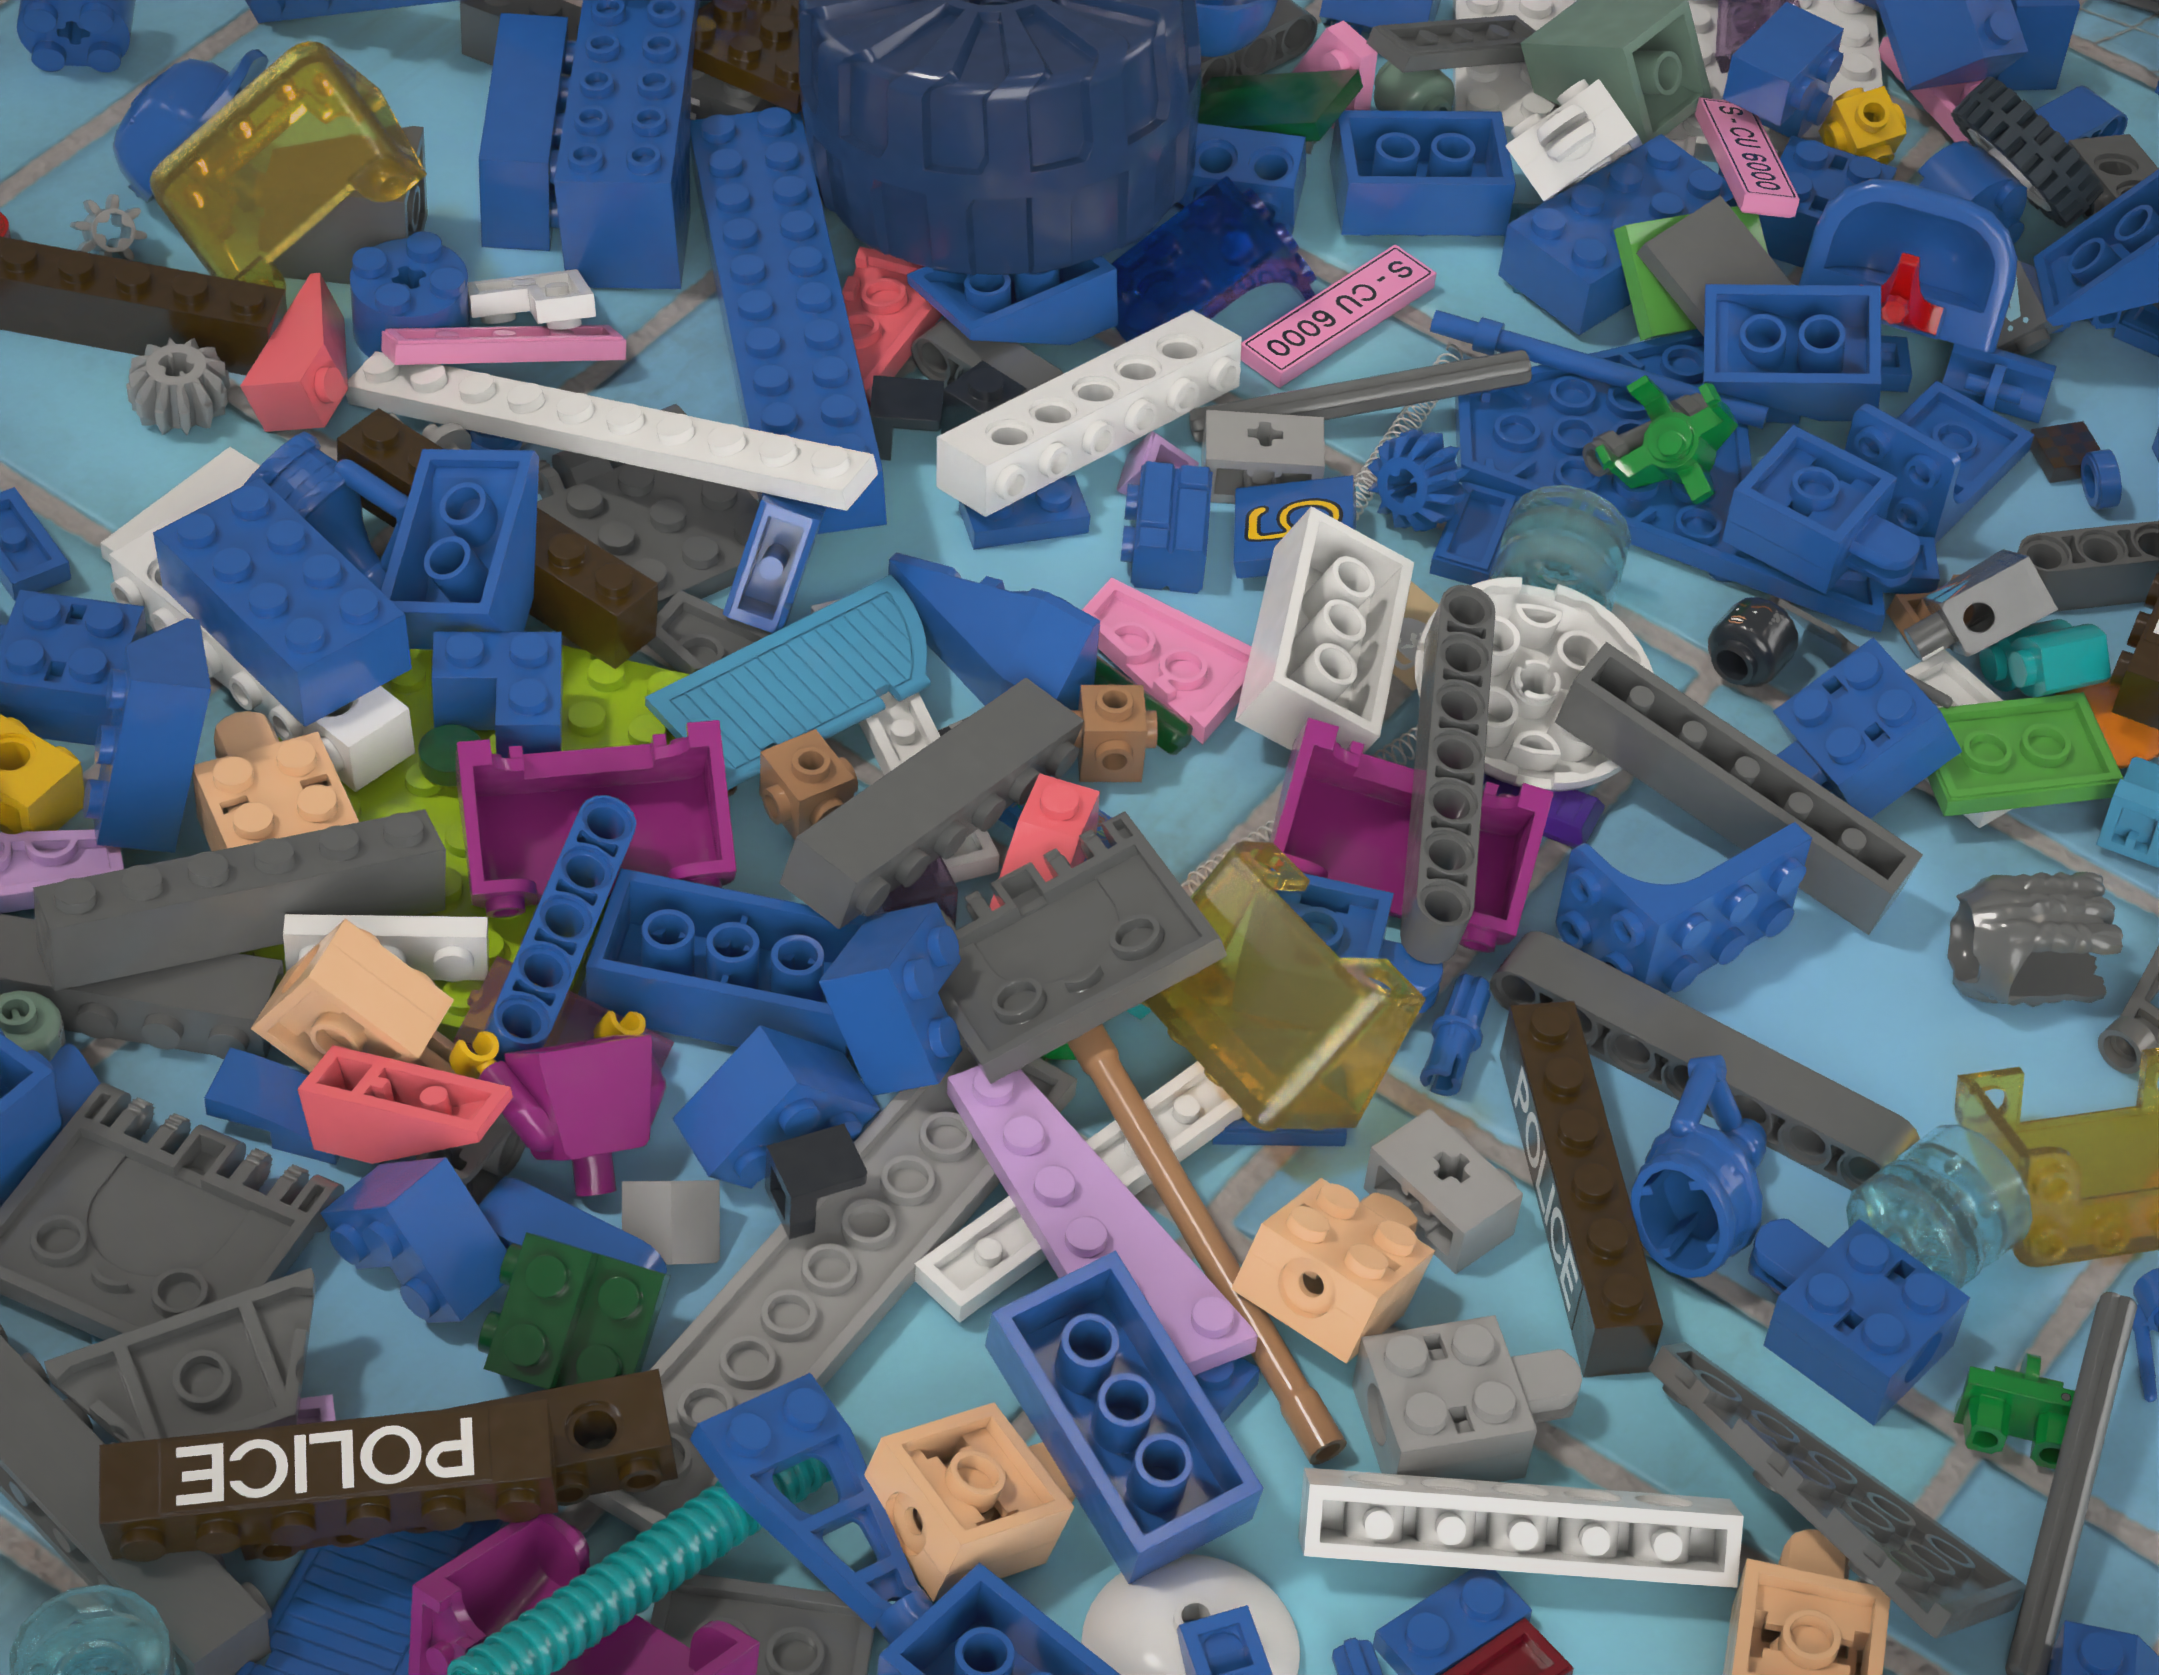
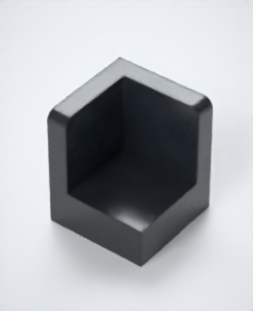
M873 376L870 416L881 460L891 461L894 428L935 432L941 429L944 381Z
M845 1124L766 1146L765 1190L789 1240L815 1232L818 1198L859 1187L867 1182V1169Z

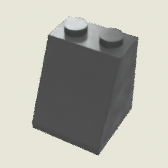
M408 126L275 150L269 173H260L256 193L257 207L266 209V217L263 218L261 225L260 248L262 252H269L271 276L307 280L310 274L320 273L325 282L350 284L352 258L357 250L364 247H373L390 240L408 238L413 233L424 231L428 216L424 127Z

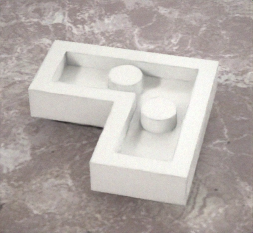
M577 269L468 282L469 313L472 318L481 317L482 323H507L516 319V313L530 311L538 324L546 323L548 329L564 330L580 326L582 318L596 317L594 293Z

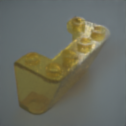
M1243 841L1237 842L1190 897L1220 936L1227 956L1202 969L1199 973L1187 977L1143 1001L1141 1004L1149 1007L1168 1028V1035L1176 1043L1185 1047L1204 1067L1206 1077L1227 1092L1242 1109V1116L1251 1125L1264 1131H1275L1278 1128L1311 1129L1315 1131H1321L1325 1128H1356L1426 998L1388 959L1339 958L1275 891H1305L1310 880L1273 842ZM1369 978H1373V979H1375V980H1378V981L1382 982L1383 984H1385L1386 986H1388L1391 990L1386 989V988H1383V987L1377 985L1376 983H1374V982H1373L1372 980H1370Z
M2159 1048L2142 1050L2136 1106L2020 1122L2025 1073L2020 1067L1957 1075L1954 1108L1956 1121L2012 1251L2019 1262L2029 1267H2046L2159 1250V1089L2157 1088ZM1991 1089L2004 1091L2003 1103L1998 1109L1985 1094V1091Z

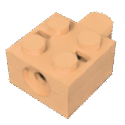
M252 711L236 712L223 718L216 725L214 746L217 759L194 765L193 782L197 818L212 852L258 843L266 839H278L323 830L331 826H343L359 822L318 732L280 742L271 722L264 714Z
M346 918L286 972L251 1027V1030L308 1072H311L330 1047L335 1045L456 1074L449 1062L450 1053L456 1044L436 1030L454 999L439 989L429 976L419 970L412 969L384 948L373 934L356 927Z
M1320 1178L1261 1223L1231 1289L1347 1364L1358 1354L1361 1337L1382 1334L1405 1314L1436 1250L1417 1239L1415 1235L1418 1222L1417 1217L1402 1202L1380 1193H1372L1359 1202L1358 1197L1348 1188L1329 1183Z
M995 1402L881 1437L864 1474L888 1514L913 1575L933 1602L946 1594L979 1562L1000 1579L1045 1564L1074 1509L1072 1503L1076 1497L1044 1443L1041 1442L1027 1446Z
M1806 1529L1796 1532L1784 1545L1778 1565L1747 1558L1732 1604L1723 1675H1883L1891 1599L1877 1586L1848 1580L1850 1568L1847 1563L1849 1559L1819 1530Z

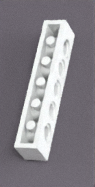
M1190 310L937 436L936 487L987 517L1189 413L1192 409L1198 408L1239 387L1242 337L1194 310Z
M170 518L109 554L114 582L111 583V592L117 603L144 606L146 623L152 627L154 632L186 618L194 619L162 587L153 532L172 523L173 521ZM201 626L209 678L214 677L227 687L238 704L248 711L254 709L256 712L264 714L271 722L276 734L283 741L318 732L340 780L353 791H358L415 753L409 708L382 686L304 727Z
M1304 1468L1298 1539L1303 1555L1308 1557L1737 1588L1744 1516L1730 1499Z

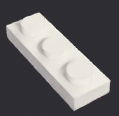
M285 914L283 941L286 972L346 918L356 927L373 934L384 948L412 969L425 973L432 980L450 982L488 980V917Z

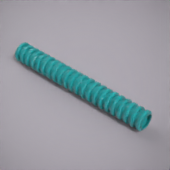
M810 1458L773 1475V1482L776 1488L793 1504L802 1502L810 1493L821 1489L824 1483L832 1481L826 1466L816 1458ZM717 1480L714 1486L704 1489L699 1496L686 1501L683 1507L670 1512L667 1518L655 1522L649 1530L639 1533L633 1541L623 1544L617 1552L605 1556L601 1563L589 1567L585 1574L576 1576L567 1586L555 1590L551 1597L539 1601L535 1608L526 1610L520 1614L517 1620L505 1624L500 1632L489 1635L483 1643L470 1648L466 1655L452 1660L447 1668V1675H550L552 1672L559 1671L565 1667L568 1661L581 1656L585 1649L594 1647L601 1638L614 1633L618 1626L627 1624L636 1614L643 1613L649 1608L651 1603L660 1601L667 1592L676 1590L683 1581L693 1578L699 1570L712 1565L716 1558L723 1557L732 1547L742 1544L748 1536L758 1533L762 1526L728 1495L719 1480Z

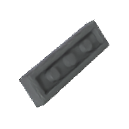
M1516 15L1373 26L1366 44L1401 72L1405 73L1525 62L1520 43L1536 32V30Z

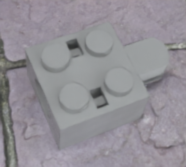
M1493 1315L1361 1337L1352 1387L1381 1473L1501 1482L1525 1478L1537 1432L1535 1423L1569 1418L1573 1415L1582 1383L1581 1368L1575 1359L1561 1349L1510 1357L1496 1316Z

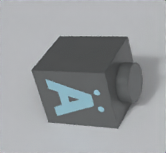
M2017 261L2015 287L1997 347L2011 353L2018 351L2020 355H2027L2050 343L2051 338L2049 334L2063 327V324L2053 327L2046 320L2036 269L2027 263Z

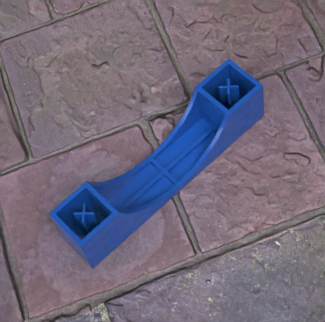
M583 0L554 186L564 270L577 269L590 288L681 289L691 215L690 112L695 31L699 2L712 0Z

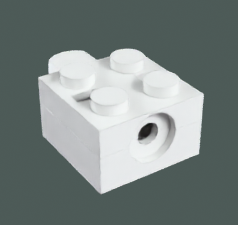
M1585 79L1577 82L1557 98L1561 105L1559 108L1543 119L1539 113H1535L1510 131L1514 140L1505 146L1544 202L1643 145L1638 134L1599 79L1590 86Z

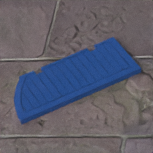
M503 1520L465 1522L462 1526L452 1530H434L420 1534L407 1531L395 1532L371 1538L366 1543L354 1547L327 1545L306 1549L271 1610L272 1617L268 1620L271 1654L265 1666L249 1661L235 1675H409L413 1584L497 1532Z

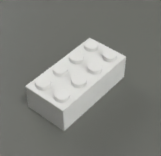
M1311 506L1274 547L1235 721L1292 750L1296 737L1309 717L1338 726L1336 742L1346 750L1352 741L1365 744L1362 752L1364 754L1381 734L1414 562Z

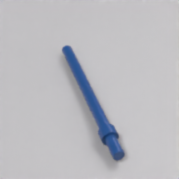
M1436 310L1432 319L1430 332L1472 344L1473 351L1486 355L1497 354V352L1504 353L1524 350L1527 352L1531 362L1628 390L1626 386L1647 375L1665 393L1670 402L1685 394H1701L1699 386L1504 330V323L1484 317L1477 322ZM1718 392L1721 400L1730 408L1736 422L1763 430L1769 407Z

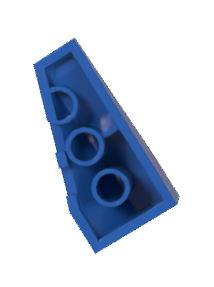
M897 552L889 559L888 575L891 574L913 602L922 621L926 644L984 706L1024 678H1028L1068 709L1078 710L1081 685H1094L1100 620L1050 592L1032 588L1025 595L1005 590L1003 580L986 576L980 583L961 578L960 574L953 567Z

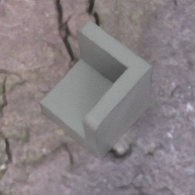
M719 1180L622 1181V1230L651 1245L661 1255L666 1265L717 1263L720 1259Z

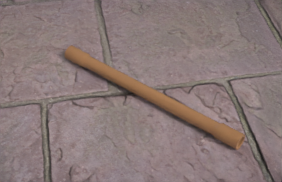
M1101 1024L1084 1033L1081 1037L1067 1042L1082 1070L1092 1078L1204 1274L1256 1332L1258 1336L1256 1350L1251 1355L1277 1398L1281 1414L1310 1464L1316 1465L1334 1458L1346 1447L1347 1442L1318 1392L1308 1384L1268 1313L1231 1289L1241 1267L1119 1059V1052L1105 1027Z

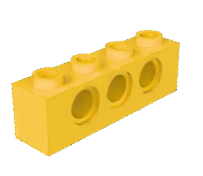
M0 714V831L6 834H19L26 831H57L83 809L85 789L81 762L65 747L53 746L31 733L19 720L13 717L6 718Z

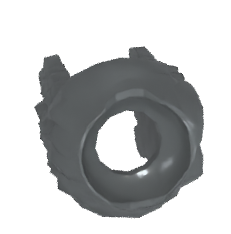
M2043 872L2032 876L2026 874L2017 876L1991 875L1981 879L1973 888L1958 894L1956 897L1960 903L1956 914L1950 921L1947 954L1953 970L1952 984L1962 995L1978 1001L2013 1006L2023 1002L2031 1007H2035L2043 1003H2056L2063 1000L2092 1003L2103 999L2107 993L2106 987L2103 985L2104 980L2102 977L2094 975L2097 969L2095 965L2097 957L2090 955L2089 952L2100 955L2121 953L2123 947L2121 941L2123 938L2122 930L2117 925L2112 924L2115 916V906L2109 900L2102 897L2105 894L2103 877L2092 872H2076L2073 875L2058 872L2052 876Z

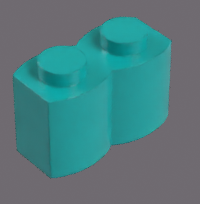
M2062 619L2031 624L1980 651L1979 656L1981 671L1994 688L2003 692L2020 689L2030 697H2040L2101 684L2111 678L2107 635L2102 629L2093 624L2072 626Z

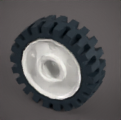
M1990 76L1983 80L1952 111L1953 121L1960 127L1959 130L1970 140L1969 142L1972 146L1976 147V144L1979 145L1990 156L2007 168L2013 176L2027 187V200L2037 210L2040 209L2044 216L2053 220L2060 227H2069L2104 192L2098 177L2092 173V169L2088 164L2079 158L2080 155L2065 142L2066 139L2058 131H2054L2049 126V122L2043 116L2038 115L2031 105L2025 100L2022 101L2017 93L2007 88L1999 80L1996 81L1994 77Z

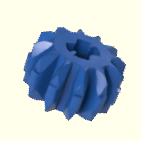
M1412 429L1400 433L1399 437L1385 441L1382 446L1378 447L1380 458L1374 459L1367 466L1377 477V482L1373 483L1367 491L1379 494L1382 500L1377 513L1385 515L1392 513L1394 528L1406 529L1412 526L1415 532L1419 530L1421 532L1436 528L1438 523L1442 524L1452 520L1459 513L1457 504L1463 502L1469 495L1467 490L1459 483V479L1464 478L1470 470L1457 467L1455 462L1460 447L1448 446L1444 448L1442 433L1430 432L1424 434L1422 429L1418 431Z

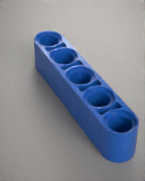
M607 795L594 796L584 802L575 818L483 1030L493 1033L498 1039L499 1051L494 1058L496 1062H505V1053L544 1047L552 1031L635 833L636 819L634 813L627 804L618 798Z

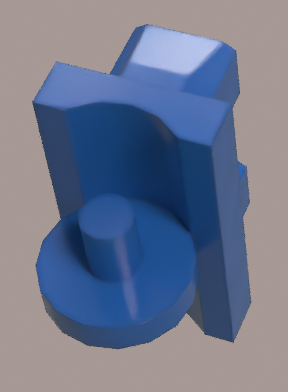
M1954 343L1942 384L1991 411H1998L2039 424L2057 366L1997 348L1994 353H1988Z

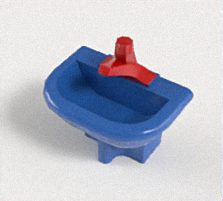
M1870 179L1846 187L1825 206L1814 228L1799 285L1881 286V324L1983 352L1994 353L2015 287L2018 257L2009 231L1992 211L1968 199L1903 181Z

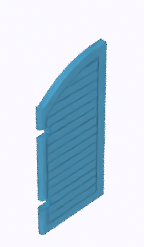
M890 574L646 696L645 706L675 738L687 737L686 724L689 722L719 720L727 790L760 774L761 751L814 729L819 732L824 740H827L885 710V703L880 696L888 691L900 702L931 686V681L926 675L927 644L922 621L905 590Z

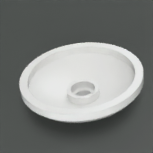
M1186 1554L1131 1584H1128L1122 1572L1115 1576L1104 1586L1091 1604L1084 1622L1081 1640L1085 1647L1121 1675H1186L1176 1630L1180 1624H1184V1621H1194L1248 1605L1273 1675H1298L1300 1661L1297 1630L1290 1613L1278 1595L1249 1571L1222 1559L1196 1554Z

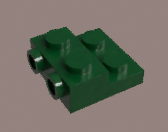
M526 1232L522 1245L512 1243L509 1246L501 1265L499 1281L501 1284L509 1286L501 1313L491 1311L487 1315L479 1335L478 1351L488 1354L483 1369L545 1389L641 1372L671 1275L542 1235Z

